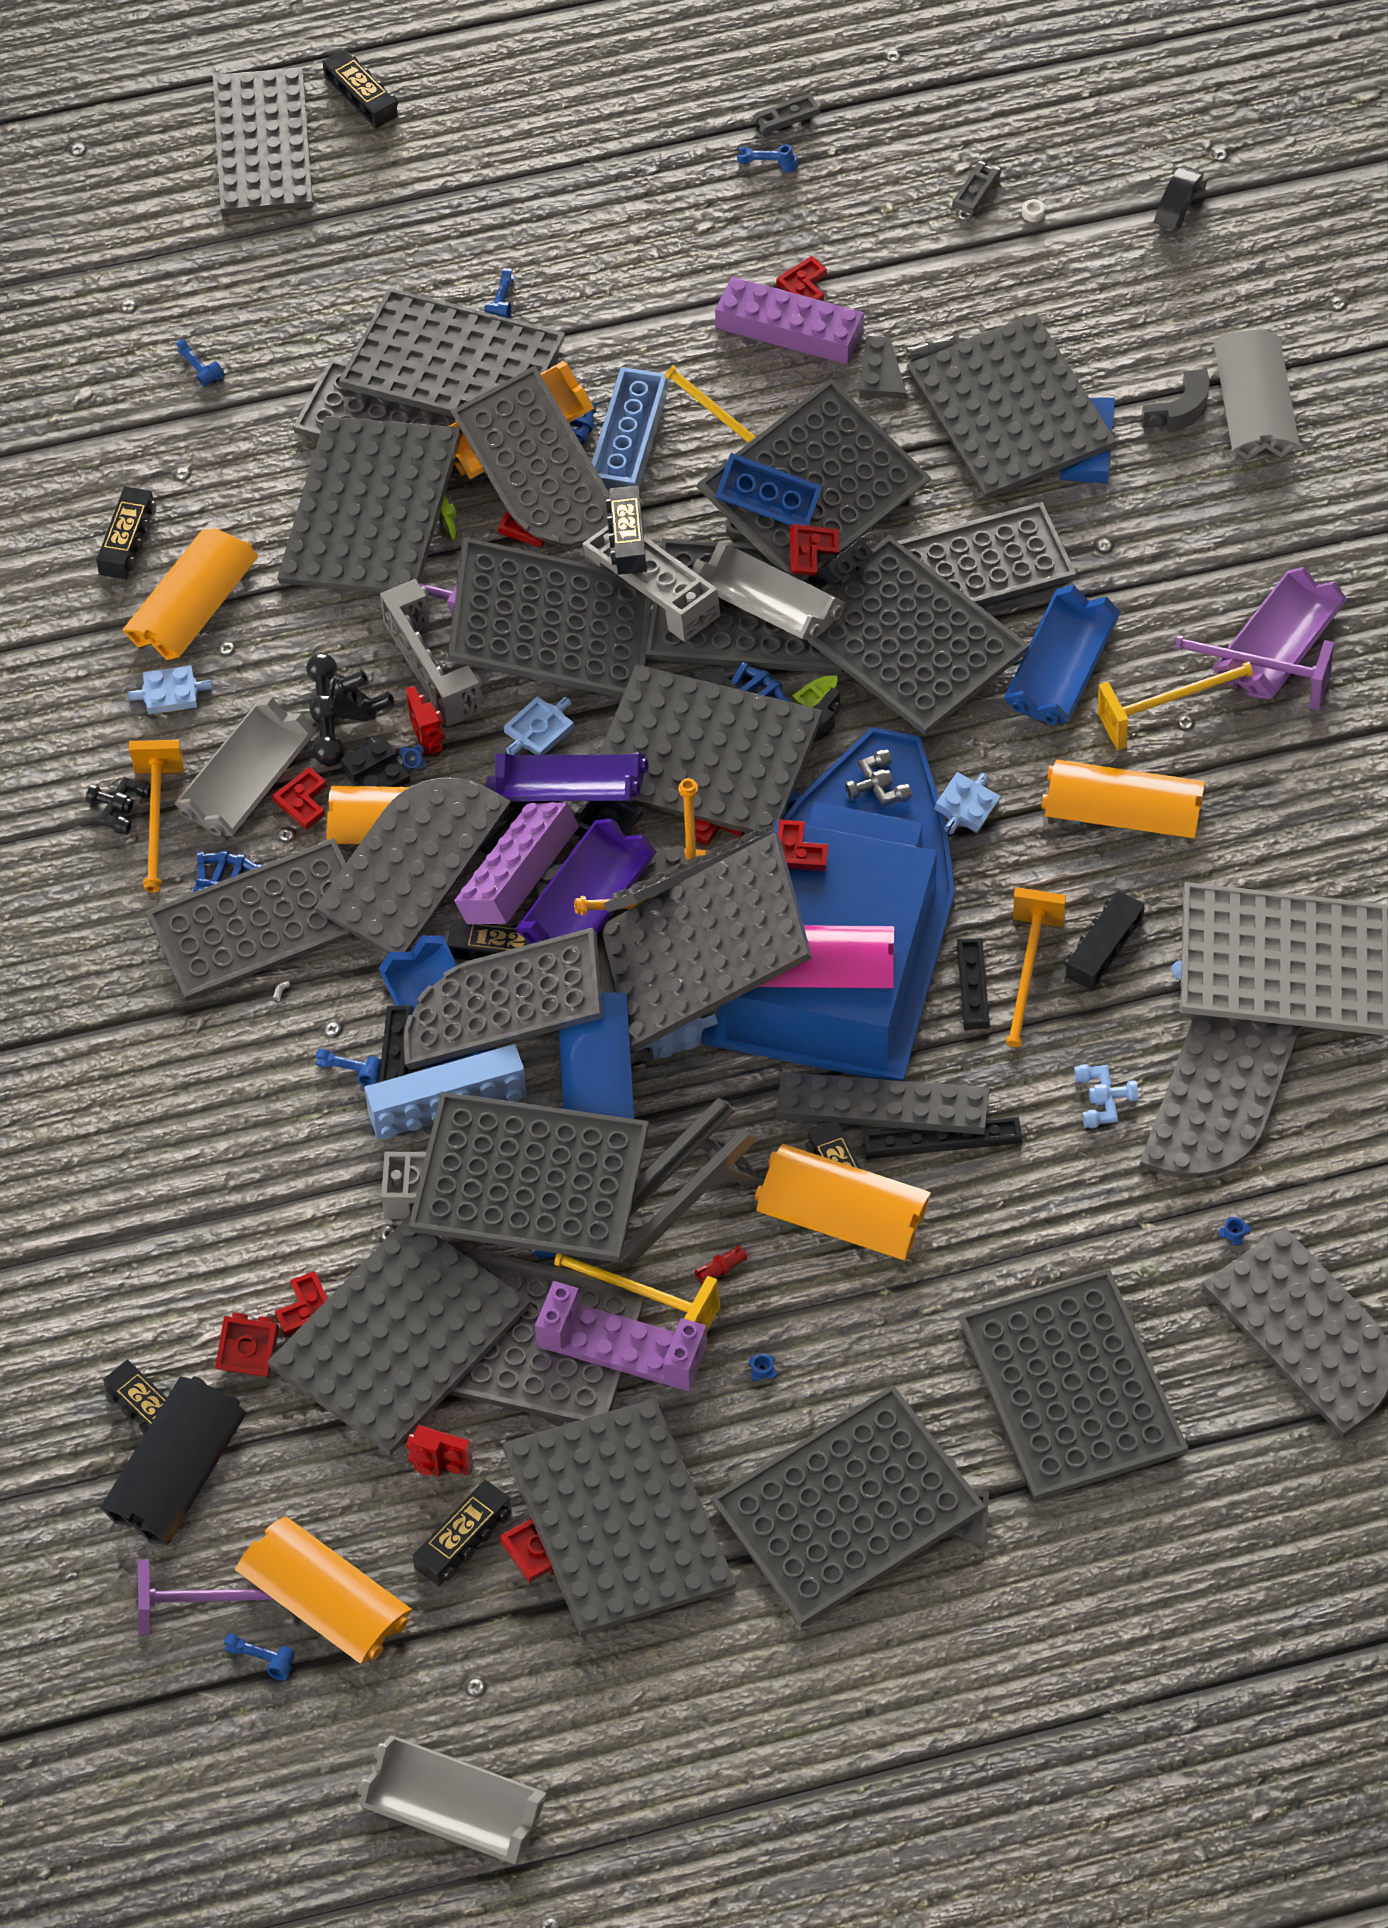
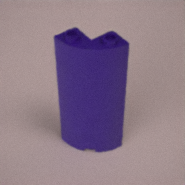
M642 753L608 755L496 754L495 776H487L486 787L510 801H632L637 796H640L644 774H647L649 770V762L646 755Z
M612 819L595 820L515 930L530 944L592 927L596 931V935H598L614 911L590 910L587 911L586 915L576 914L574 908L575 898L585 896L586 900L613 899L611 894L631 888V885L637 881L657 852L646 837L642 835L625 836L620 830L619 825Z

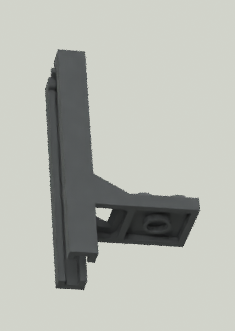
M718 1098L638 1178L630 1217L696 1150L702 1149L707 1151L708 1156L711 1158L623 1246L621 1254L623 1261L634 1264L710 1187L727 1182H738L744 1188L748 1186L757 1190L759 1185L764 1184L763 1180L742 1156L758 1140L750 1129L742 1128L728 1143L711 1137L735 1112L727 1101Z

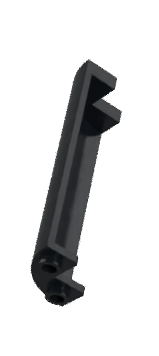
M180 1376L100 1508L115 1524L134 1526L149 1543L168 1545L247 1414L239 1406V1400L232 1395H225L207 1385L199 1377L187 1378Z

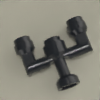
M123 777L115 790L114 796L101 792L100 786L91 784L86 793V803L94 805L99 801L108 804L100 815L97 824L112 828L115 833L128 835L132 827V821L122 816L116 818L112 815L114 812L124 815L132 811L134 800L125 794L127 790L135 792L139 797L150 798L151 783L143 779L136 781Z

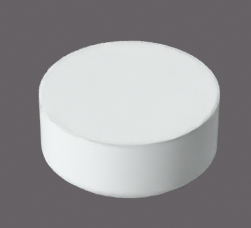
M1035 199L1026 201L1022 206L1023 218L1029 222L1042 220L1045 216V205Z

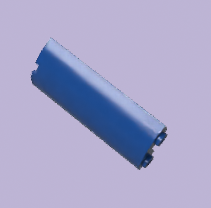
M1075 585L1056 589L1032 638L1029 652L1024 655L1003 699L1011 705L1015 712L1023 713L1051 725L1068 723L1121 612L1107 596L1088 601Z
M421 936L411 952H389L380 965L379 971L395 1005H412L415 1010L418 1005L417 999L429 985L432 987L445 977L443 973L457 966L443 936ZM492 1047L489 1049L432 1063L429 1065H425L424 1068L429 1069L432 1067H436L439 1065H443L446 1063H450L453 1061L492 1051L497 1048Z
M601 993L603 1018L559 1030L563 1109L634 1119L627 993Z

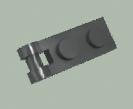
M810 93L761 110L754 114L753 120L757 126H760L759 129L763 136H770L775 130L820 115V108Z
M979 161L953 199L952 207L973 215L994 182L1000 178L1002 169L996 166L992 168L987 166V163Z

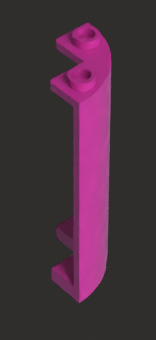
M804 926L813 958L758 986L893 988L894 926Z

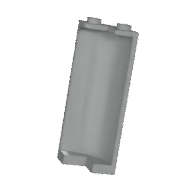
M1244 330L1234 333L1228 332L1223 337L1215 340L1214 347L1232 450L1249 460L1265 448L1282 458L1300 446L1280 337L1268 330Z
M720 541L709 563L697 559L692 571L717 588L719 598L801 639L818 637L834 620L839 619L843 612L844 601Z
M273 698L258 700L174 804L180 809L181 816L186 820H193L218 837L221 835L233 836L317 730L302 713L287 715Z
M392 1735L384 1743L378 1745L374 1756L377 1759L375 1771L367 1779L364 1778L359 1786L358 1794L361 1795L360 1807L516 1865L530 1841L528 1839L533 1827L536 1828L546 1799V1792Z

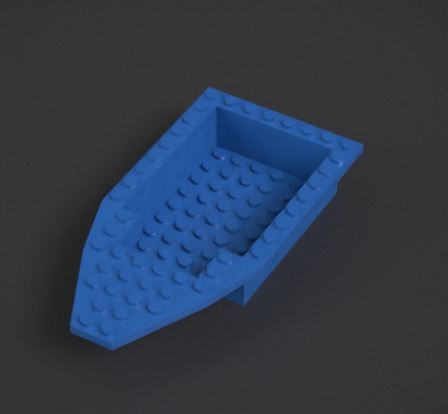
M871 727L797 799L782 819L805 821L803 842L828 844L826 871L788 868L804 926H894L893 988L756 987L718 1007V1025L703 1030L701 1044L872 1079L905 1080L955 897L948 832L944 830L947 824L944 815L934 810L939 798L920 736ZM887 749L891 755L892 763L883 768L874 767L872 768L873 772L881 769L884 771L889 770L893 784L889 785V788L884 789V791L888 793L893 791L896 786L908 784L912 791V798L903 803L897 801L882 807L872 788L861 792L857 800L851 801L846 793L845 782L852 780L855 783L867 780L857 761L873 756L876 751ZM777 820V823H776V826H775V830H774V832H775L777 835H778L779 820Z

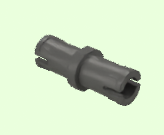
M949 336L936 341L927 340L925 344L908 347L906 349L907 353H910L907 355L910 362L951 347L955 344L954 338Z

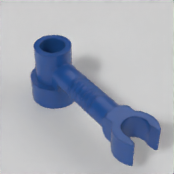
M788 144L780 146L778 151H754L748 147H740L741 155H737V160L740 164H746L754 160H778L784 172H792L799 166L797 156Z
M503 268L495 300L493 303H486L484 312L511 318V303L504 302L508 288L514 282L515 276H511L513 269Z
M184 339L175 343L179 348L177 350L179 354L186 358L199 372L196 376L203 387H206L213 381L218 382L225 377L223 369L216 361L205 366L192 352V349Z
M318 1049L315 1058H318L316 1065L319 1067L336 1066L358 1071L357 1081L364 1087L376 1084L379 1080L381 1060L377 1057H368L365 1063L335 1056L334 1053H330L325 1049Z
M227 1634L224 1644H226L225 1651L232 1654L244 1653L269 1661L267 1673L271 1677L281 1681L288 1678L292 1669L291 1663L295 1656L293 1649L281 1646L279 1651L275 1652L246 1643L245 1640L240 1639L236 1635Z

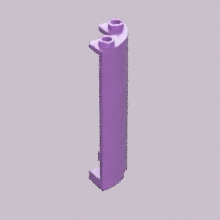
M1303 567L1288 570L1227 649L1298 665L1348 599L1342 593L1341 588L1334 582L1317 585L1311 574ZM1220 657L1212 669L1219 675L1242 667L1243 662ZM1250 664L1253 676L1248 678L1243 676L1226 683L1235 689L1240 686L1248 690L1247 695L1252 697L1269 699L1274 697L1291 673Z

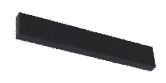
M1019 1116L986 1120L985 1135L899 1128L863 1132V1143L866 1159L1021 1144L1022 1133Z

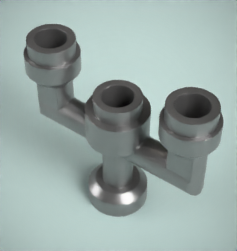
M887 749L876 751L873 756L857 761L867 780L855 783L852 780L845 782L846 793L851 801L857 800L861 792L873 788V792L882 807L897 801L900 803L908 801V799L912 798V791L908 784L896 786L893 791L888 793L884 791V789L889 788V785L893 784L890 771L881 769L873 772L872 768H883L892 763L891 755Z

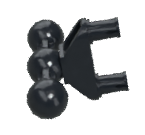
M317 653L308 660L306 666L309 678L316 682L317 697L311 702L310 714L313 720L319 723L320 739L315 743L313 754L319 764L330 767L337 765L345 752L342 742L335 737L334 722L339 717L342 720H370L375 718L377 712L393 707L395 700L389 692L373 698L367 697L357 689L369 683L368 676L363 670L346 677L341 675L335 677L337 664L334 658L326 653Z

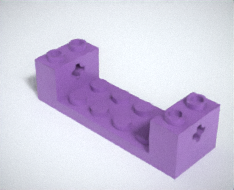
M553 1281L535 1324L536 1343L539 1348L689 1392L707 1349L706 1325L680 1318L676 1331L673 1332L580 1304L579 1288Z

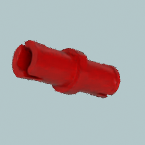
M738 1245L722 1256L719 1254L714 1256L713 1261L694 1271L696 1279L698 1281L701 1280L700 1283L703 1285L707 1276L715 1278L720 1274L722 1276L729 1273V1269L747 1260L745 1250H741L742 1247Z

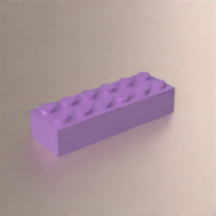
M732 276L715 309L716 328L848 365L864 331V312Z
M530 803L522 809L520 815L512 822L510 828L499 839L498 844L487 855L485 861L474 872L473 877L454 900L467 924L508 923L579 827L567 803Z

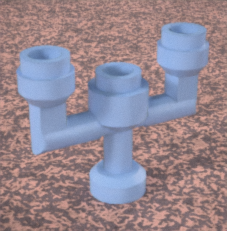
M1084 1064L1074 1067L1076 1082L1087 1083L1091 1079L1100 1078L1101 1084L1089 1088V1099L1091 1104L1095 1103L1096 1106L1105 1105L1106 1108L1104 1112L1096 1110L1083 1112L1084 1128H1097L1100 1124L1118 1122L1114 1098L1127 1097L1131 1102L1138 1101L1136 1080L1128 1081L1126 1087L1110 1088L1112 1084L1108 1065L1090 1067Z

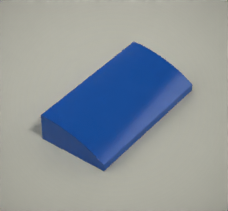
M1090 398L1112 433L1115 398ZM1111 450L1062 469L1060 480L1108 484Z
M731 453L715 498L790 526L793 524L809 526L822 486Z

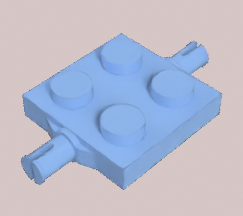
M191 665L143 672L144 684L142 690L128 691L129 702L144 700L147 705L148 715L197 708L196 697L198 692L212 690L211 680L196 682Z
M537 696L504 726V732L515 740L514 743L506 748L507 753L515 755L519 750L525 748L535 755H545L574 729V722L563 714V711L571 705V701L567 697H563L561 701L553 705L546 703Z
M956 772L934 807V810L942 813L949 819V822L944 827L946 832L950 829L949 834H953L958 825L967 827L976 833L979 832L1000 799V795L984 787L989 780L987 774L984 777L985 773H980L977 780L973 781Z
M715 1014L702 1019L699 1017L635 1052L649 1047L651 1056L655 1060L667 1058L673 1053L685 1049H694L697 1045L701 1044L703 1030L718 1025Z

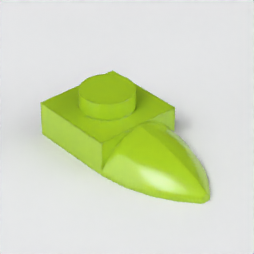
M444 496L439 517L451 541H454L456 528L453 518L457 517L453 503L449 504L446 496Z
M824 676L810 682L792 695V702L812 708L816 707L831 687L835 689L838 676Z

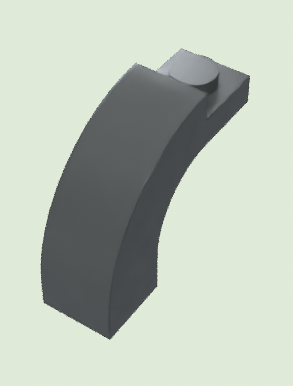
M1208 370L1184 371L1182 384L1184 394L1177 400L1167 403L1143 405V428L1167 425L1168 432H1175L1195 423L1204 413L1208 402Z

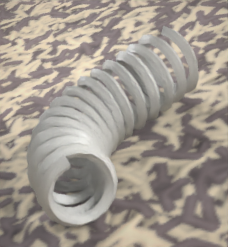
M289 981L282 982V984L280 983L277 986L273 996L274 999L280 1001L282 991L290 986Z

